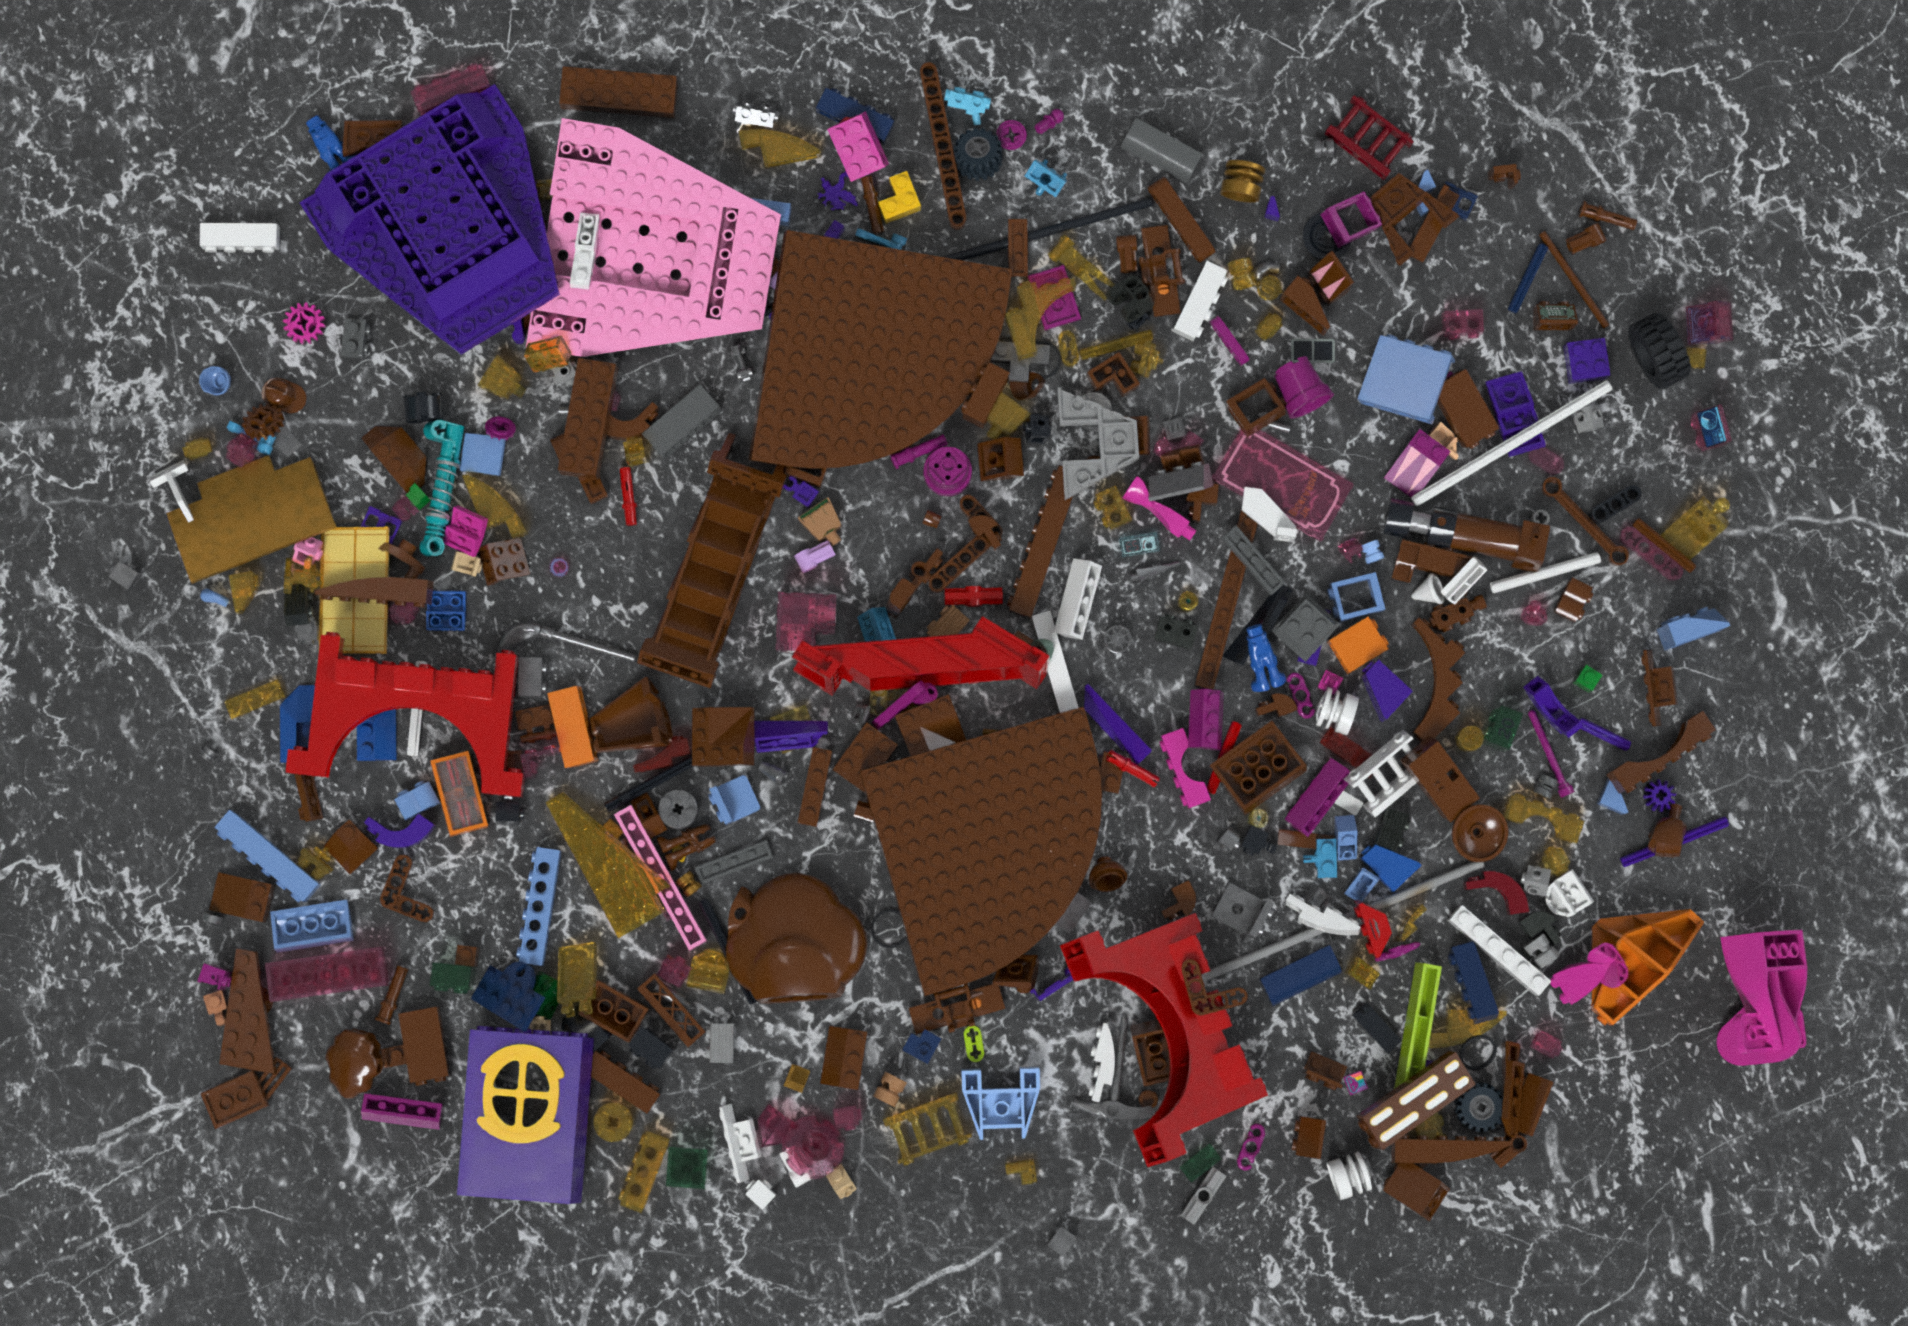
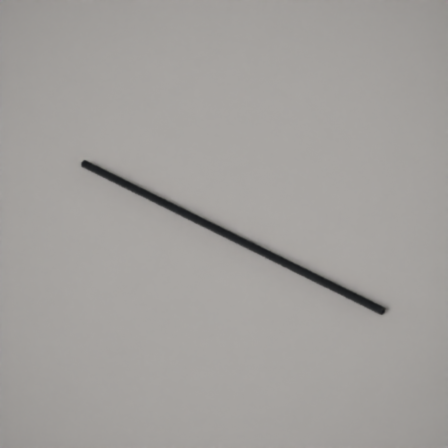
M1151 197L1027 232V241L1030 242L1152 207ZM1008 238L942 257L963 261L1008 248ZM773 305L766 307L765 317L771 314Z

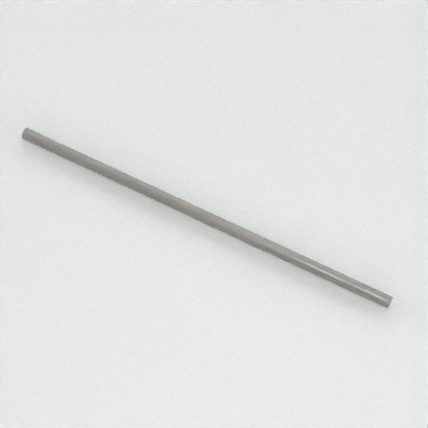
M1472 861L1368 905L1381 910L1485 867L1484 862ZM1354 910L1342 915L1347 919H1359L1356 917ZM1309 928L1210 969L1209 972L1201 974L1203 982L1325 932Z

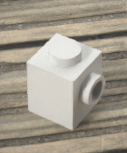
M753 1179L746 1187L748 1190L746 1195L762 1210L776 1196L771 1190L773 1186L765 1179L763 1181L758 1179L757 1182Z

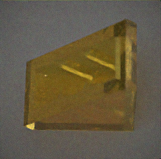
M1354 957L1345 972L1347 976L1368 989L1372 988L1380 975L1377 970L1359 957Z

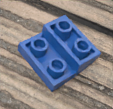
M433 590L432 605L427 604L426 630L465 631L466 591Z

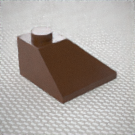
M350 819L332 835L324 846L350 875L379 849L357 824Z

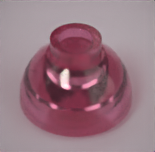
M1531 601L1530 605L1523 609L1521 620L1531 626H1540L1547 622L1548 615L1545 608L1541 606V602Z

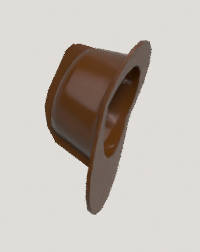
M277 377L272 378L262 387L261 394L266 404L269 403L270 406L275 404L277 408H280L285 413H297L306 404L305 391L299 385Z

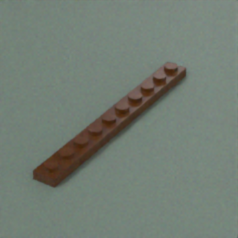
M1241 508L1237 527L1253 543L1258 523L1245 514ZM1231 550L1194 685L1204 689L1214 690L1246 569Z

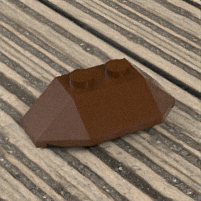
M375 426L361 438L406 493L410 491L409 488L414 483L419 488L425 485L427 457L402 427Z

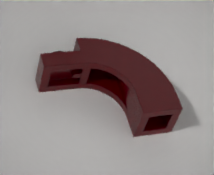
M1484 871L1481 872L1482 880H1480L1479 876L1470 877L1468 882L1463 883L1464 890L1483 887L1497 890L1505 900L1507 915L1529 912L1528 901L1523 889L1514 879L1503 873Z

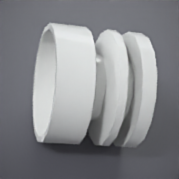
M1327 687L1325 693L1320 698L1316 710L1315 725L1320 727L1325 719V729H1328L1331 723L1335 722V732L1348 735L1355 717L1359 697L1347 693L1343 700H1339L1340 691L1336 690L1332 698V688Z
M1359 1151L1353 1153L1355 1162H1353L1350 1155H1346L1347 1165H1344L1340 1158L1327 1162L1330 1179L1340 1201L1353 1196L1352 1187H1355L1359 1194L1363 1193L1361 1184H1363L1366 1191L1372 1190L1371 1175Z

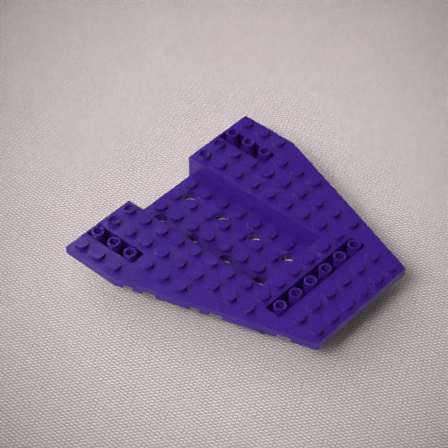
M495 84L480 93L457 94L328 172L316 188L315 193L299 202L330 252L460 355L560 295L525 131ZM416 137H423V141L420 144H414ZM383 157H390V161L387 164H381ZM434 167H442L439 173H432ZM401 187H409L405 194L399 193ZM454 196L460 197V201L455 204L451 203V199ZM421 216H426L427 221L419 224L418 219ZM472 226L479 227L478 232L474 234L470 233L469 230ZM445 246L446 250L444 253H436L438 247Z

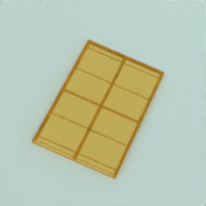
M337 527L321 533V541L323 542L321 550H323L320 566V589L351 580L388 577L389 527ZM320 596L319 646L321 635H326V632H336L345 639L343 654H387L388 605L376 604V600H370L369 603H359L358 599L351 598V602L339 601L340 597H333V600H322Z

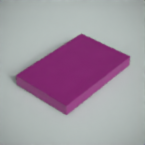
M1064 265L1027 276L1045 331L1081 320Z

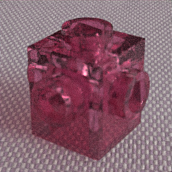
M240 433L228 443L226 447L228 451L225 458L241 468L246 463H251L254 459V450L257 442Z
M668 954L656 975L681 988L692 968L685 964L687 960L678 955L674 958Z

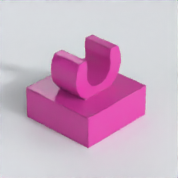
M1325 670L1317 688L1326 691L1327 687L1332 688V695L1334 696L1343 678Z

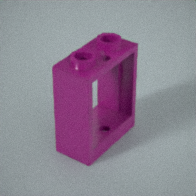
M1365 192L1333 205L1321 214L1338 248L1376 231L1382 225L1380 216L1375 212L1371 199ZM1356 204L1368 227L1349 235L1337 212Z

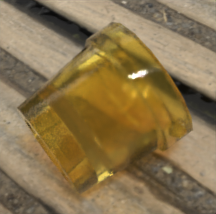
M1273 275L1265 276L1255 284L1259 297L1265 301L1275 300L1283 292L1279 279Z

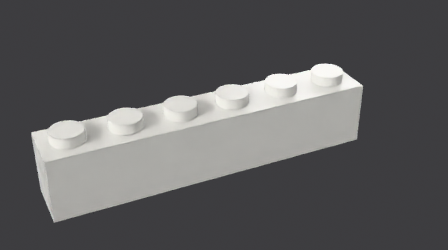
M1463 905L1458 906L1447 919L1450 924L1471 942L1474 941L1478 948L1535 996H1539L1550 984V979Z

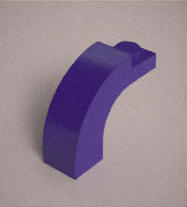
M1536 676L1523 687L1535 707L1560 734L1563 733L1566 737L1570 738L1583 727L1581 721L1560 703L1549 684L1542 678Z
M417 814L412 823L401 831H390L371 817H368L364 822L368 825L366 829L372 834L376 835L379 833L375 841L392 848H408L417 845L425 840L436 827L435 824L421 814Z

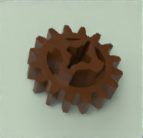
M267 403L264 407L262 404H259V408L252 407V412H246L248 417H243L244 423H242L246 435L250 436L252 440L255 437L257 441H260L262 437L265 440L268 439V436L275 437V432L280 433L279 427H284L283 421H285L281 409L277 408L275 404L270 406Z

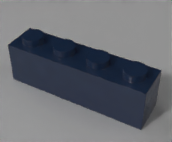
M825 88L816 106L817 113L838 123L844 117H853L866 111L877 138L883 145H885L894 127L893 117L884 112L880 114L875 111L874 107L867 104L863 106L858 103L857 99L851 96L846 98L841 95L840 91L834 88Z
M1474 941L1452 947L1448 954V960L1451 966L1454 965L1456 971L1454 972L1455 980L1461 985L1462 990L1460 993L1462 1000L1466 1001L1468 1005L1467 1014L1469 1019L1473 1020L1474 1025L1496 1019L1499 1011Z

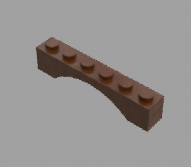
M1701 711L1681 724L1675 742L1661 757L1648 762L1627 761L1606 775L1619 794L1624 791L1628 794L1637 788L1635 784L1638 782L1644 783L1651 779V773L1654 771L1659 773L1667 768L1665 764L1669 761L1674 763L1682 758L1681 753L1685 750L1689 753L1697 747V742L1701 740L1703 743L1712 737L1711 733L1716 729L1704 711Z

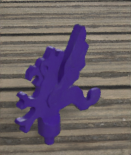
M846 171L839 176L838 184L833 187L828 180L826 181L824 177L821 178L823 182L821 185L825 193H818V199L826 197L825 201L822 202L825 207L827 206L826 202L831 201L833 208L830 209L832 211L835 209L844 210L843 206L845 207L846 203L840 201L839 198L856 207L858 206L855 201L856 197L851 192L841 191L844 188V177H848Z

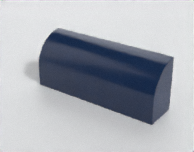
M1327 945L1260 978L1259 981L1273 1007L1341 974L1342 970L1331 946Z

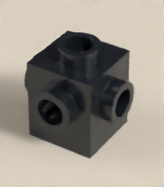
M1041 413L1030 414L1026 421L1023 422L1026 443L1045 444L1052 430L1049 416L1042 415Z

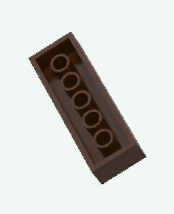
M563 66L559 104L561 109L675 118L678 79L677 76Z
M578 358L558 471L561 475L599 480L619 370L614 363Z

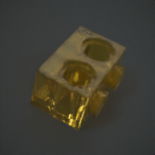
M1116 485L1094 496L1093 504L1097 512L1101 511L1103 515L1101 521L1105 529L1109 528L1111 532L1132 521ZM1109 496L1112 498L1113 503L1105 505L1102 502V498ZM1111 514H1119L1121 520L1117 523L1112 522L1110 519Z

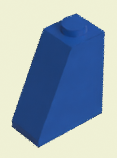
M1368 845L1361 852L1363 856L1360 860L1379 877V880L1391 892L1399 888L1422 866L1417 861L1378 845H1373L1372 847Z

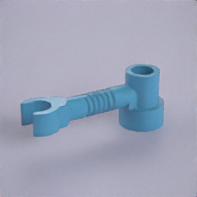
M857 228L855 234L856 237L899 250L902 249V246H905L907 238L894 233L891 240H887Z
M229 421L226 427L229 431L250 438V436L246 435L242 426ZM268 436L267 440L262 437L260 441H257L259 443L256 450L270 456L276 437Z

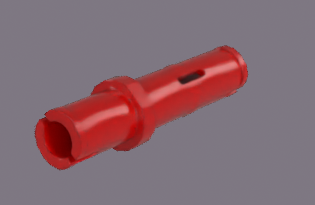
M623 467L619 469L623 497L622 509H624L626 526L637 525L635 509L637 508V503L634 500L631 468Z
M1114 750L1108 752L1113 758L1107 755L1106 761L1116 765L1120 770L1139 778L1151 785V787H1156L1157 783L1152 780L1159 782V776L1132 762L1130 758L1123 757Z

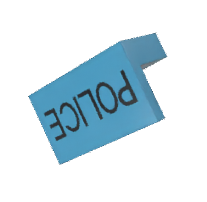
M885 607L871 608L857 617L865 642L896 639Z

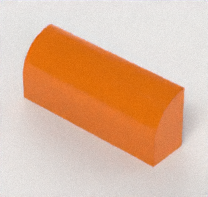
M573 686L547 693L564 767H577L599 761L597 753L593 748L594 739L589 729L590 722L581 686Z

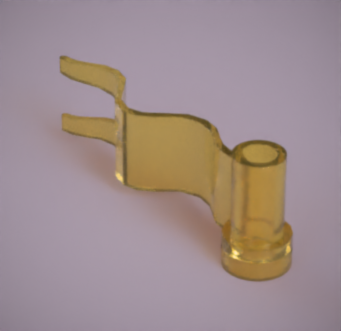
M1063 234L1059 239L1060 242L1047 256L1055 263L1059 260L1105 301L1107 299L1106 296L1094 283L1089 273L1110 287L1115 286V284L1105 277L1096 266L1073 248L1075 243Z

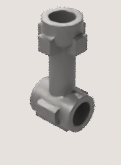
M742 345L732 347L731 355L736 357L740 368L736 370L739 381L751 380L754 377V372L751 366L747 367L743 356L746 353L745 348Z

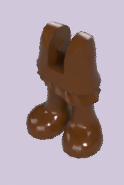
M709 824L680 831L682 835L672 839H666L663 836L656 838L663 854L686 842L690 843L684 848L664 855L671 871L677 868V862L680 859L694 852H703L716 842L715 836L706 838L702 842L698 836L711 829Z

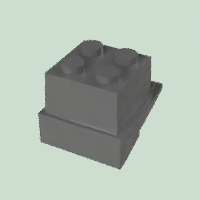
M1306 593L1272 629V632L1306 662L1341 623Z

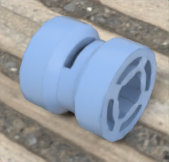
M1378 540L1360 546L1362 552L1367 553L1365 554L1366 564L1385 558L1383 552L1378 549L1380 546Z

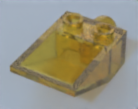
M1702 496L1669 526L1661 536L1691 560L1728 527L1730 523L1720 513L1728 511L1730 503L1726 498H1718L1713 506ZM1697 510H1701L1703 512V515L1700 516ZM1710 524L1716 525V530Z

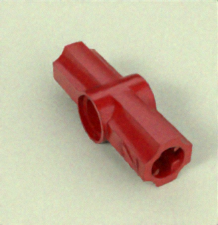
M966 586L965 588L944 589L945 605L980 607L982 605L1003 604L1002 587L982 588V586Z

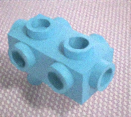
M954 87V89L950 90L946 89L944 100L947 101V106L965 109L966 114L972 115L973 124L980 125L979 113H985V109L989 110L991 98H987V96H984V92L973 91V93L965 92L966 89L961 87Z

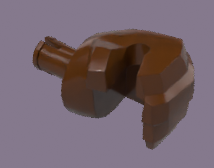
M1671 804L1668 817L1659 819L1649 832L1648 850L1655 853V856L1680 857L1683 838L1687 830L1686 823L1680 820L1681 805Z

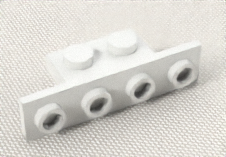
M732 1104L719 1107V1115L723 1122L724 1137L728 1143L729 1157L734 1168L733 1175L737 1183L750 1180L745 1161L762 1157L753 1119L736 1123Z

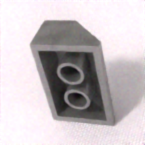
M1201 461L1192 463L1191 468L1185 469L1184 465L1174 467L1173 471L1166 473V469L1155 471V475L1149 477V501L1213 487L1209 464L1203 465Z

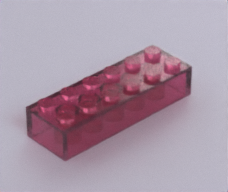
M384 947L265 963L270 1002L389 986Z

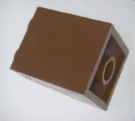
M1396 1163L1394 1173L1383 1184V1191L1429 1222L1450 1191V1188L1442 1181L1413 1163Z

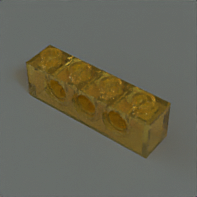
M647 1131V1134L643 1133L639 1142L642 1145L641 1150L635 1153L632 1161L635 1166L633 1171H628L625 1179L628 1182L626 1189L622 1188L618 1200H621V1206L643 1213L670 1138L651 1131ZM648 1147L655 1149L656 1154L654 1158H648L645 1155V1150ZM640 1166L648 1168L649 1173L647 1176L639 1175L638 1169ZM633 1184L641 1186L642 1191L639 1195L632 1193L631 1187Z

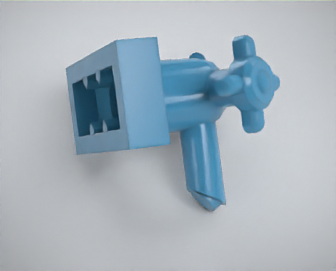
M1035 159L1026 172L1025 177L1038 185L1035 192L1038 196L1047 191L1054 197H1057L1067 182L1065 178L1067 173L1064 172L1060 176L1054 169L1047 167L1048 161L1046 159L1043 162Z

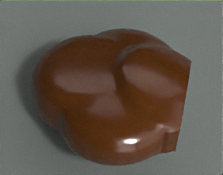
M787 873L771 879L754 894L747 920L727 937L726 960L736 981L750 991L761 1004L807 1002L838 998L842 996L846 985L860 971L865 961L868 946L867 934L856 913L840 903L839 898L828 884L808 874ZM745 912L738 920L745 919L747 916V912Z

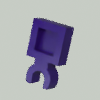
M790 476L789 479L794 484L792 487L784 484V489L789 492L794 491L795 493L792 497L809 508L819 491L804 481L801 485L797 484V480Z

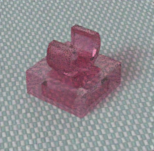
M1354 537L1337 546L1339 552L1350 563L1353 562L1351 556L1356 554L1359 559L1362 557L1360 553L1363 550L1362 546Z

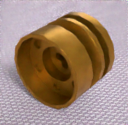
M1228 160L1226 163L1227 170H1225L1224 175L1230 179L1223 180L1220 194L1235 201L1246 203L1259 202L1262 188L1256 184L1263 182L1264 178L1262 176L1265 174V168L1250 161Z

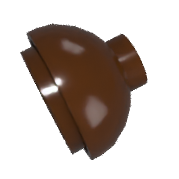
M1107 856L1099 858L1089 874L1090 886L1100 892L1114 891L1120 888L1127 880L1125 868Z

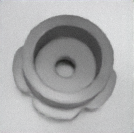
M208 744L200 748L202 751L200 755L206 761L216 760L215 757L218 753Z

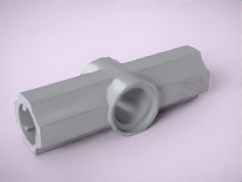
M1212 1167L1200 1186L1195 1190L1194 1195L1180 1216L1195 1225L1207 1205L1212 1201L1214 1194L1226 1178V1175ZM1202 1190L1208 1192V1199L1205 1201H1200L1198 1198V1194Z

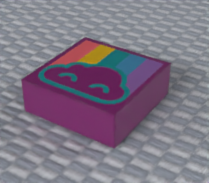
M1361 1070L1343 1077L1350 1096L1368 1089Z

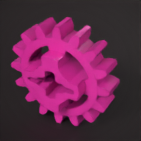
M306 302L304 307L297 303V309L291 306L292 312H286L285 314L288 316V319L283 320L288 325L284 327V330L290 331L287 336L289 338L293 337L295 343L300 340L301 345H304L306 340L309 344H312L311 339L313 338L318 341L317 335L324 334L321 328H326V325L321 323L325 318L320 316L322 313L320 309L315 311L316 306L312 305L309 308V304ZM305 312H310V313H312V314L314 315V317H313V316H310V317L307 316ZM303 318L308 322L306 323V330L302 326ZM294 331H301L304 336L298 335Z

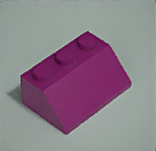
M1195 689L1190 691L1188 748L1221 751L1224 693L1220 690Z

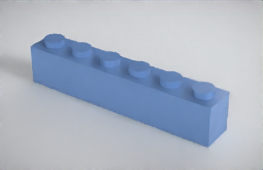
M229 810L214 827L218 830L217 835L225 841L228 838L233 843L231 846L239 853L243 851L247 854L246 859L253 865L259 864L262 867L261 871L269 878L273 876L277 879L276 884L280 888L290 890L292 892L290 896L297 902L301 900L307 902L321 884L233 810Z

